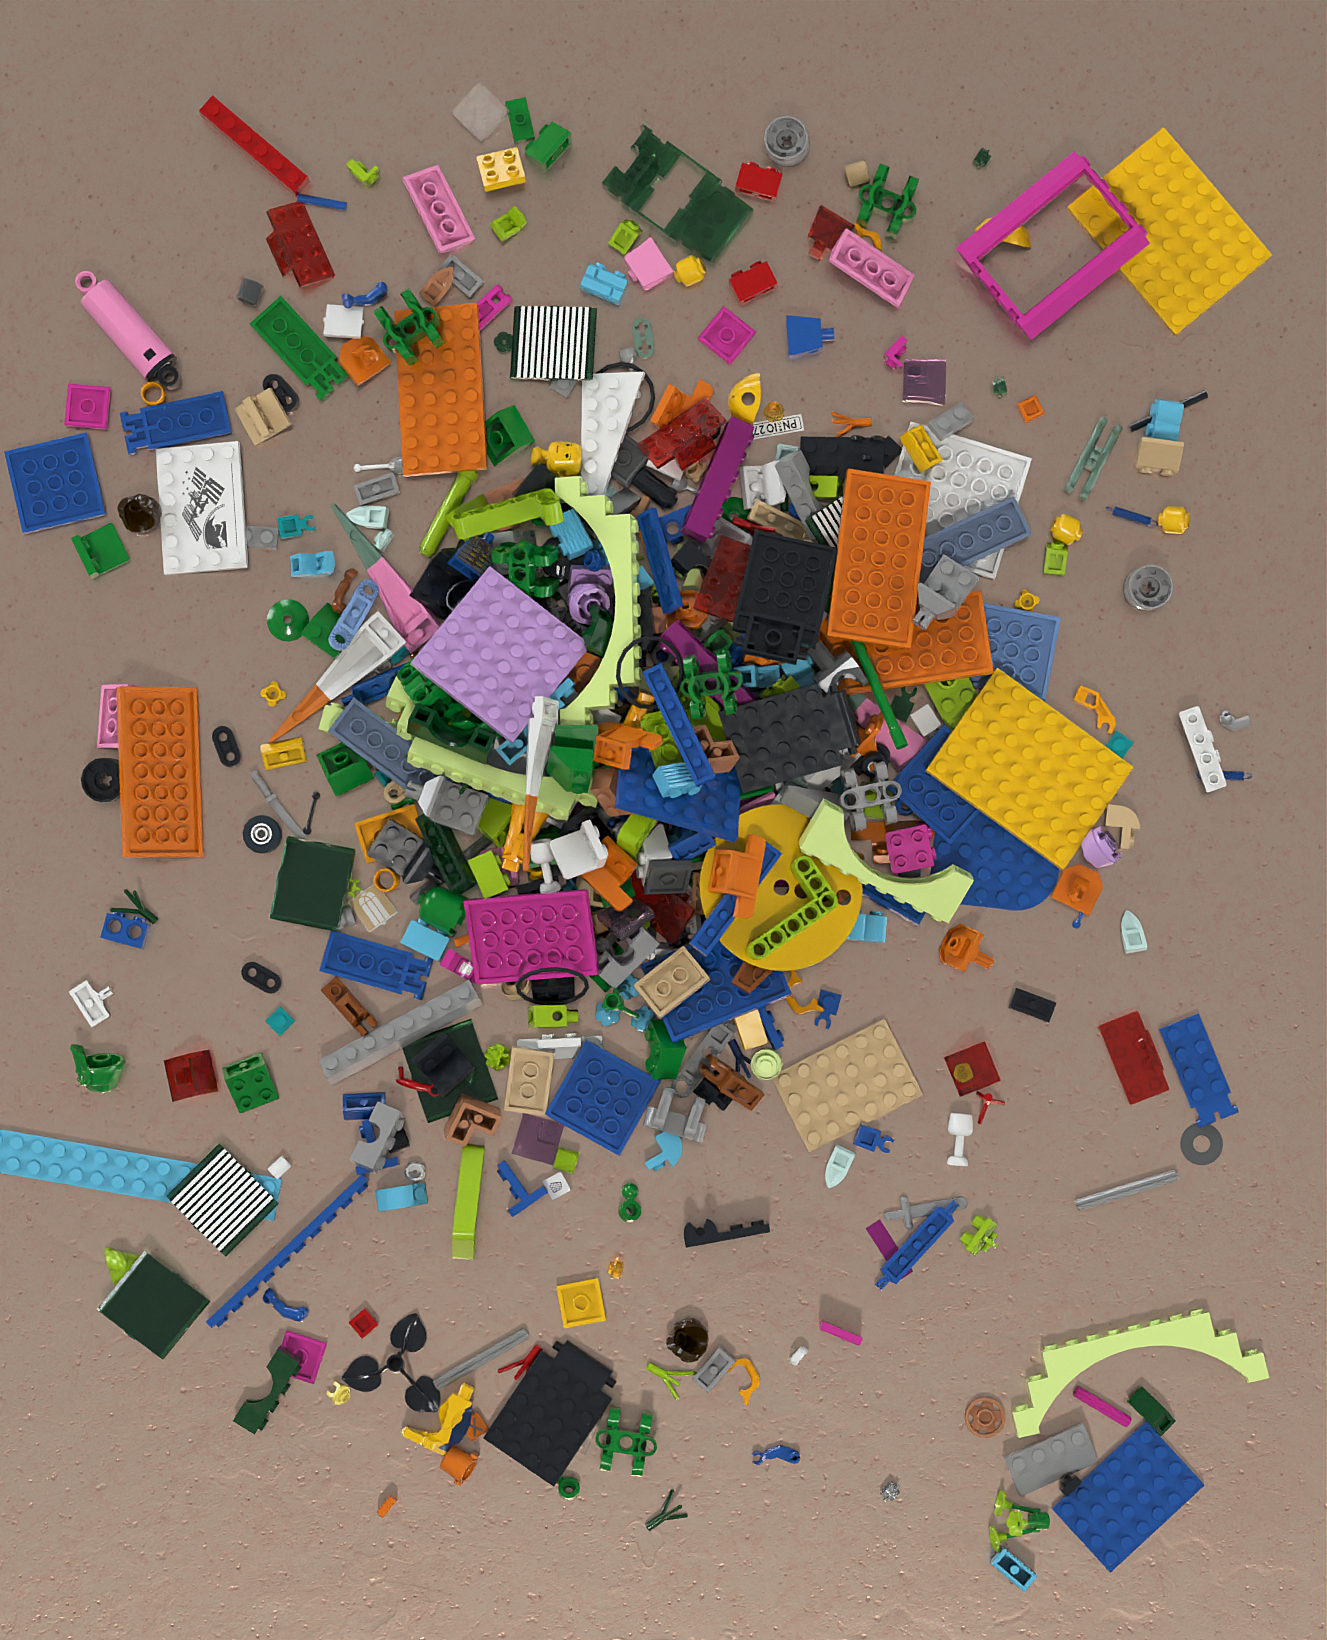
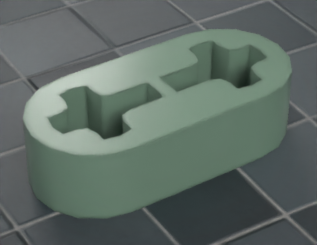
M639 318L632 325L635 350L640 358L648 359L654 354L652 329L647 319ZM640 323L648 327V329L644 330V337H641L640 331L635 329L639 327ZM644 340H646L647 347H651L648 350V354L639 351Z

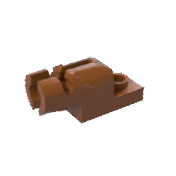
M337 976L321 989L322 993L361 1036L369 1033L361 1024L362 1020L365 1019L373 1028L378 1024L363 1004Z
M708 1054L706 1059L710 1061V1066L715 1070L712 1072L707 1065L701 1062L698 1071L716 1084L722 1093L752 1111L764 1097L763 1091L747 1082L745 1077L714 1055Z

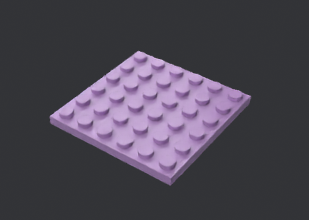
M489 566L412 660L410 665L506 740L513 743L528 725V720L534 717L532 705L535 702V696L549 698L587 652V649L584 646L585 642L582 637Z

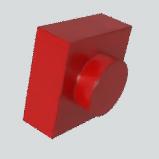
M366 1308L348 1322L362 1339L379 1325Z

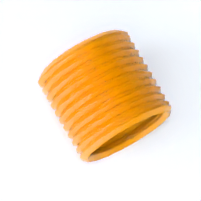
M150 381L141 388V397L148 406L164 403L166 394L159 383ZM150 387L160 388L162 393L159 400L155 402L147 401L145 399L147 389Z
M383 868L375 873L373 882L379 891L388 892L399 885L400 875L389 868ZM383 871L390 872L394 878L391 888H385L380 883L379 878Z

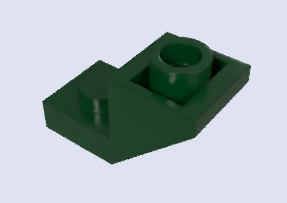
M594 604L589 609L593 624L582 636L585 648L590 653H596L602 657L611 638L614 623L610 612Z
M1142 1386L1127 1401L1134 1411L1145 1419L1160 1436L1176 1422L1170 1413Z

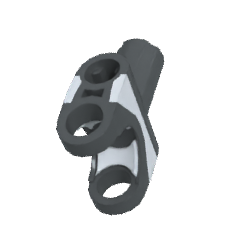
M822 641L817 642L816 649L810 648L807 651L809 657L820 668V671L812 676V679L815 683H819L820 689L825 695L830 693L829 685L837 683L838 686L842 680L847 678L859 682L863 687L868 683L862 670L847 651L842 652L835 658Z

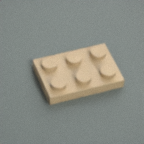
M682 946L637 981L633 987L658 1018L661 1019L709 982L710 977L687 949Z
M512 1046L504 1110L546 1116L555 1052Z

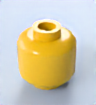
M691 255L676 263L674 276L678 283L682 282L685 286H691L704 279L706 268L700 257L696 258L694 255Z
M1167 506L1163 513H1159L1158 524L1162 526L1165 533L1183 534L1190 527V512H1187L1185 507Z
M1062 514L1060 517L1056 516L1050 528L1053 538L1067 545L1072 544L1074 540L1079 541L1083 533V529L1080 528V520L1067 514Z

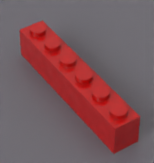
M213 95L199 110L203 119L295 197L308 185L310 180L305 173Z

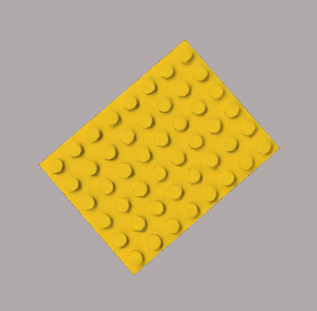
M1164 127L1103 177L1110 187L1108 190L1116 196L1119 202L1122 201L1129 210L1127 213L1135 219L1138 225L1141 224L1147 231L1146 238L1150 242L1149 245L1118 270L1174 336L1272 256L1265 245ZM1094 186L1067 207V210L1102 251L1128 230L1118 213L1107 204L1099 190Z
M996 668L994 674H991L925 772L1060 870H1064L1086 835L1106 809L1107 804L1110 803L1133 769V766L999 668Z

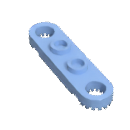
M371 579L363 580L354 591L329 635V644L335 650L341 651L346 649L357 633L379 593V587H377L378 585L375 584V581ZM363 587H370L372 590V595H366V593H364ZM341 635L344 638L345 643L341 644L339 642H336L337 640H335V636Z

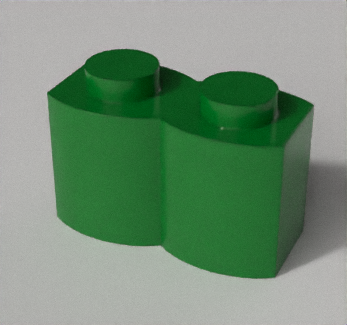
M724 627L716 630L709 637L708 641L703 642V644L716 656L717 651L727 650L733 643L734 638Z

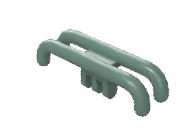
M1105 417L1099 419L1065 486V491L1071 493L1083 469L1091 471L1080 494L1082 500L1088 499L1123 429L1121 425H1116L1104 448L1101 449L1095 446L1107 424V418Z

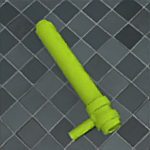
M479 470L457 472L458 474L419 547L421 548L419 551L421 554L430 558L436 553L450 526L445 516L461 505L472 482H475L479 476L477 474Z

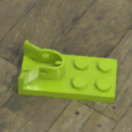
M969 677L924 684L943 723L953 731L977 696Z

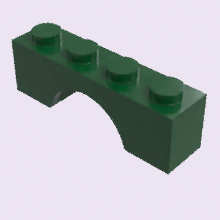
M416 704L408 719V734L486 765L494 749L496 735L477 727L473 730L454 728L444 722L437 711L421 704Z
M280 1345L266 1366L273 1380L270 1394L259 1400L246 1399L233 1422L254 1435L258 1429L262 1431L269 1421L265 1417L269 1411L274 1413L280 1403L277 1401L280 1393L285 1395L291 1385L288 1383L290 1377H296L302 1368L299 1365L302 1359Z

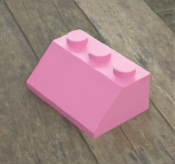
M102 685L97 748L118 750L116 687L138 685Z

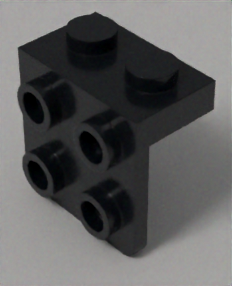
M574 977L531 980L533 999L561 1001L575 997Z

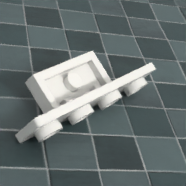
M1196 706L1180 712L1179 717L1206 792L1227 786L1219 764L1221 762L1219 752L1214 750L1212 744L1214 742L1213 735L1210 730H1207L1200 708Z
M564 1033L563 1037L555 1038V1034H542V1038L518 1039L517 1047L555 1052L554 1059H567L577 1057L586 1039L603 1048L601 1035L576 1037V1033Z

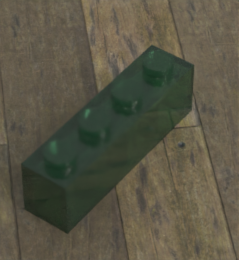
M424 813L415 818L449 891L463 894L477 885V880L452 829L430 821Z

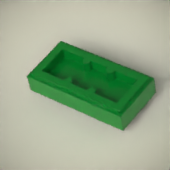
M526 97L505 101L514 143L535 139Z

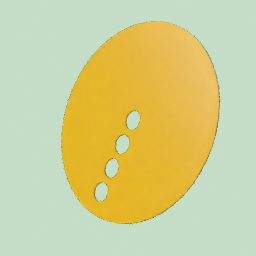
M784 804L761 806L740 814L738 838L735 842L715 837L716 846L707 850L702 863L699 885L701 904L707 919L724 896V894L708 892L715 850H734L745 853L748 834H754L763 837L766 842L782 853L758 886L752 917L747 919L735 917L719 939L731 953L741 960L759 968L776 971L802 969L824 960L836 951L847 939L857 921L863 891L862 883L857 880L856 876L852 874L849 876L838 870V867L832 864L827 866L819 860L820 858L813 855L810 858L835 895L839 890H846L850 893V902L847 905H840L838 903L832 911L765 958L752 960L747 956L746 947L751 941L810 901L808 896L801 899L795 895L794 889L799 883L792 874L790 865L794 859L807 856L801 852L798 841L811 818ZM799 861L798 869L802 872H805L806 865L804 862ZM811 879L810 886L814 890L818 888V883L815 879ZM777 880H785L788 883L789 890L785 895H778L774 891V884ZM828 899L826 902H822V904L828 908L830 900ZM807 908L805 916L808 919H812L813 912ZM791 920L788 922L789 930L794 932L796 929V924ZM772 932L770 936L771 941L777 944L779 936ZM755 944L753 951L756 955L760 956L762 949L759 945Z

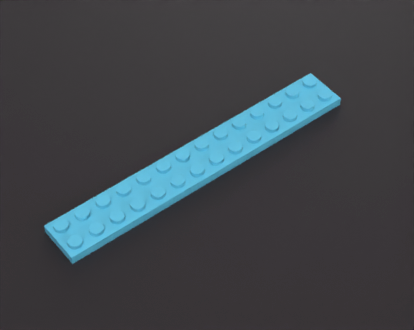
M0 1129V1173L172 1203L171 1201L207 1166ZM212 1166L175 1204H179L215 1167ZM219 1168L183 1205H187L223 1168ZM227 1169L191 1206L194 1207L230 1169ZM235 1171L199 1208H202L239 1171ZM243 1172L207 1209L210 1210L247 1172ZM249 1173L250 1175L214 1210L218 1211L253 1177L255 1180L222 1212H226L257 1181L259 1185L231 1214H234L262 1186L264 1189L238 1215H242L267 1191L268 1194L246 1216H250L271 1195L273 1199L254 1218L275 1221L282 1179Z

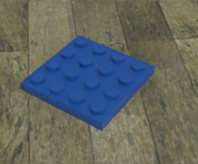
M87 432L4 452L23 534L106 515Z
M944 724L892 781L897 782L901 786L902 792L898 799L950 845L980 811L925 772L952 732ZM893 786L886 787L896 795V789Z
M586 1039L545 1115L620 1156L661 1080H652L650 1074Z

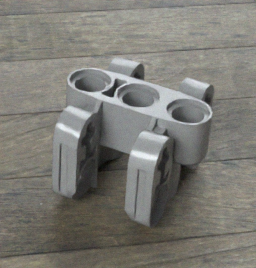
M885 761L873 763L875 783L858 787L854 768L845 769L840 772L841 783L845 792L840 795L839 804L844 810L852 811L849 818L853 832L862 831L867 828L863 812L865 808L881 805L880 809L883 812L885 825L898 822L895 804L890 802L896 800L901 795L902 790L897 782L888 781ZM887 786H893L896 789L894 797L889 796ZM867 790L875 793L874 801H868L865 798ZM845 795H847V804H848V805H846L845 802H844V796H845Z
M664 1087L658 1109L648 1106L643 1125L702 1143L708 1125L700 1123L699 1120L706 1100L695 1096L688 1117L669 1111L675 1089Z

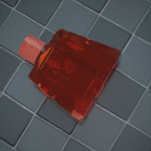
M821 205L807 237V240L813 243L808 254L819 260L824 251L831 254L833 247L844 230L847 228L853 232L855 225Z

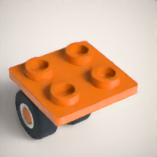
M882 712L878 715L873 714L867 722L868 725L864 729L862 727L858 729L861 743L856 745V749L864 757L862 770L870 778H875L873 763L885 761L888 767L890 761V751L882 744H876L875 736L880 732L884 717ZM858 753L850 756L854 758Z

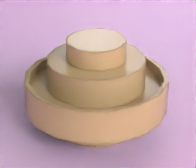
M531 980L522 981L520 985L521 992L525 995L531 989ZM518 981L502 982L501 984L502 993L510 1000L522 998L517 994L515 986Z

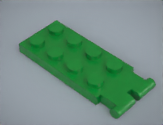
M279 296L249 323L306 386L310 384L318 392L315 396L319 401L323 400L334 390L329 384L332 380L339 385L349 376L336 362L338 357L282 296Z

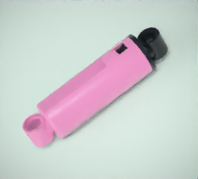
M89 271L80 272L76 276L75 283L79 291L84 294L81 306L147 382L158 379L165 389L173 390L180 385L181 376L176 368L172 366L177 360L173 352L110 280L98 282L93 273ZM91 279L92 285L90 287H82L84 280ZM168 373H173L175 376L171 382L164 381V377Z

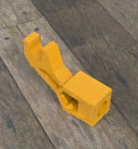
M1080 685L1073 702L1088 710L1094 709L1098 715L1096 728L1101 729L1102 724L1107 723L1109 725L1107 733L1112 734L1116 726L1115 717H1113L1098 692ZM1088 694L1095 697L1094 706L1085 702Z

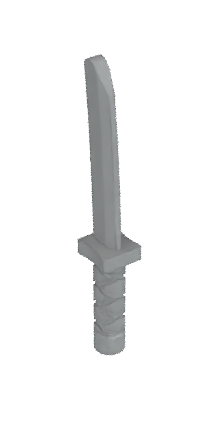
M255 770L249 775L266 798V803L272 806L296 837L306 839L307 836L276 799V794H272L258 771Z

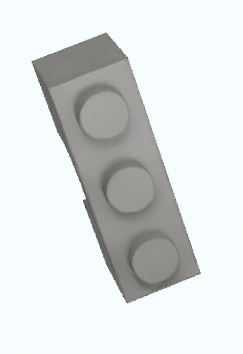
M637 920L622 934L628 943L626 950L622 954L615 956L606 950L598 958V975L614 989L660 945L652 933Z
M377 1102L368 1121L372 1126L380 1129V1136L373 1143L358 1141L350 1158L353 1164L377 1174L379 1169L383 1168L386 1162L385 1155L388 1150L392 1149L395 1143L394 1136L397 1130L400 1131L404 1124V1115L401 1111Z

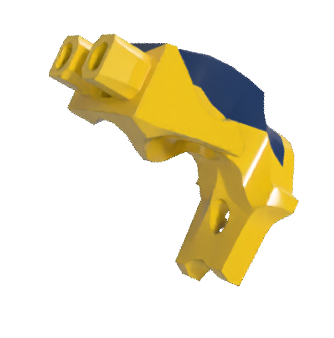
M463 1382L459 1392L454 1391L441 1405L439 1410L441 1430L439 1432H424L406 1426L402 1429L401 1433L404 1437L423 1447L445 1456L450 1448L458 1444L468 1431L473 1407V1399L470 1397L475 1388Z

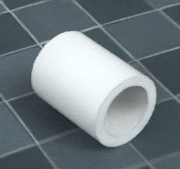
M280 1156L268 1170L278 1179L292 1166L283 1156Z

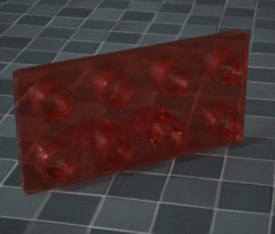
M297 201L269 209L266 212L274 229L266 238V241L282 277L293 272L299 287H304L335 276L304 203Z
M704 398L667 425H664L639 442L637 446L657 469H660L674 459L678 468L683 471L717 448L710 434L726 424L727 421L707 398Z
M721 536L693 609L729 622L734 621L751 545Z
M635 869L630 876L635 896L631 897L633 902L627 908L631 911L636 910L643 913L649 919L650 927L670 943H676L695 912V908L687 903L690 895L687 893L644 894V886L641 878L637 877Z
M1138 1011L1099 1026L1130 1105L1169 1090L1162 1071L1164 1070L1150 1033L1145 1029Z

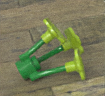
M1000 1490L995 1501V1515L1001 1516L1003 1509H1016L1032 1513V1515H1029L1027 1521L1023 1519L1021 1512L1010 1511L1009 1518L1006 1521V1525L1009 1528L1008 1534L1005 1532L998 1534L995 1527L990 1526L989 1537L993 1550L1000 1552V1542L1007 1541L1008 1538L1021 1537L1025 1534L1047 1530L1050 1526L1049 1514L1041 1512L1040 1508H1029L1013 1504V1502L1005 1500L1006 1492Z

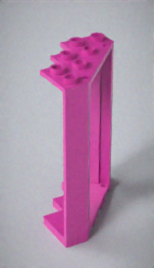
M1075 151L956 247V250L972 273L984 284L991 296L1003 307L1012 322L1030 340L1035 338L1150 244L1146 238L1148 233L1141 224H1137L1135 219L1127 213L1129 210L1122 201L1119 202L1116 196L1108 190L1110 187L1103 178L1100 179L1097 173L1089 167L1091 164L1084 155L1080 157ZM1085 175L1088 181L1099 190L1107 204L1118 213L1128 230L1023 315L979 260L1080 177Z

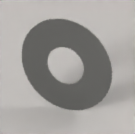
M1197 1123L1189 1126L1182 1134L1180 1146L1183 1155L1188 1161L1196 1165H1207L1214 1162L1220 1156L1223 1140L1220 1132L1214 1126L1209 1124L1198 1128ZM1203 1135L1209 1139L1210 1147L1206 1152L1195 1150L1193 1141L1197 1136Z

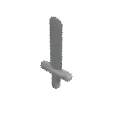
M902 1196L900 1198L902 1210L886 1212L883 1217L887 1221L903 1218L905 1228L911 1230L913 1228L912 1218L929 1216L937 1206L945 1209L952 1200L959 1205L955 1211L966 1208L967 1200L964 1197H957L909 1206L908 1198Z

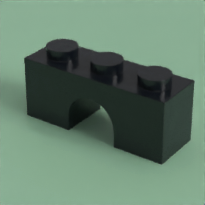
M688 540L671 558L672 567L683 577L692 569L700 570L704 574L705 584L699 592L713 605L721 601L736 584L732 575L719 568L716 560L705 555L702 552V548L696 542Z

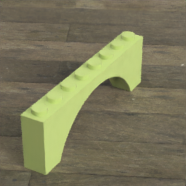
M824 798L798 841L801 852L810 857L814 855L820 858L819 860L827 866L832 864L838 867L841 873L848 876L850 874L856 876L859 882L875 886V889L880 893L893 895L894 899L904 904L907 902L920 913L925 911L931 914L930 916L938 922H942V920L947 923L950 922L974 881L971 873L954 864L938 873L917 878L896 877L876 870L863 861L848 842L844 830V813L842 808Z

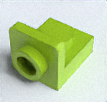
M351 159L346 164L347 169L364 186L368 183L370 185L379 178L380 170L376 165L366 173L368 169L360 161L356 163Z
M625 219L620 223L608 244L626 255L643 231L635 221Z
M1060 541L1046 543L1044 573L1065 575L1068 546Z

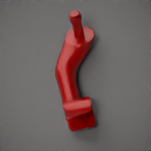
M403 1066L398 1067L399 1079H396L398 1084L413 1090L429 1092L433 1097L440 1095L431 1092L433 1084L427 1085L404 1078Z

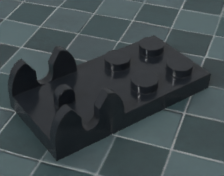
M801 436L800 450L810 467L809 475L838 476L841 480H845L847 469L884 474L886 439L883 436Z
M706 1219L704 1229L699 1227L695 1230V1227L688 1222L684 1228L685 1247L769 1233L770 1227L769 1223H764V1220L752 1221L751 1226L743 1227V1224L731 1225L730 1230L718 1232L715 1224L710 1219Z

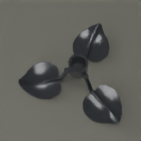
M416 1313L404 1317L394 1326L390 1335L391 1344L396 1348L402 1349L397 1355H391L387 1359V1365L378 1370V1363L375 1359L369 1356H361L350 1364L342 1376V1380L351 1388L361 1392H371L381 1385L379 1374L389 1369L395 1374L402 1373L413 1385L407 1388L405 1392V1401L412 1410L435 1413L440 1406V1391L435 1387L434 1380L427 1376H421L415 1383L404 1370L405 1362L401 1356L404 1354L405 1349L412 1353L417 1352L423 1348L427 1339L425 1328Z

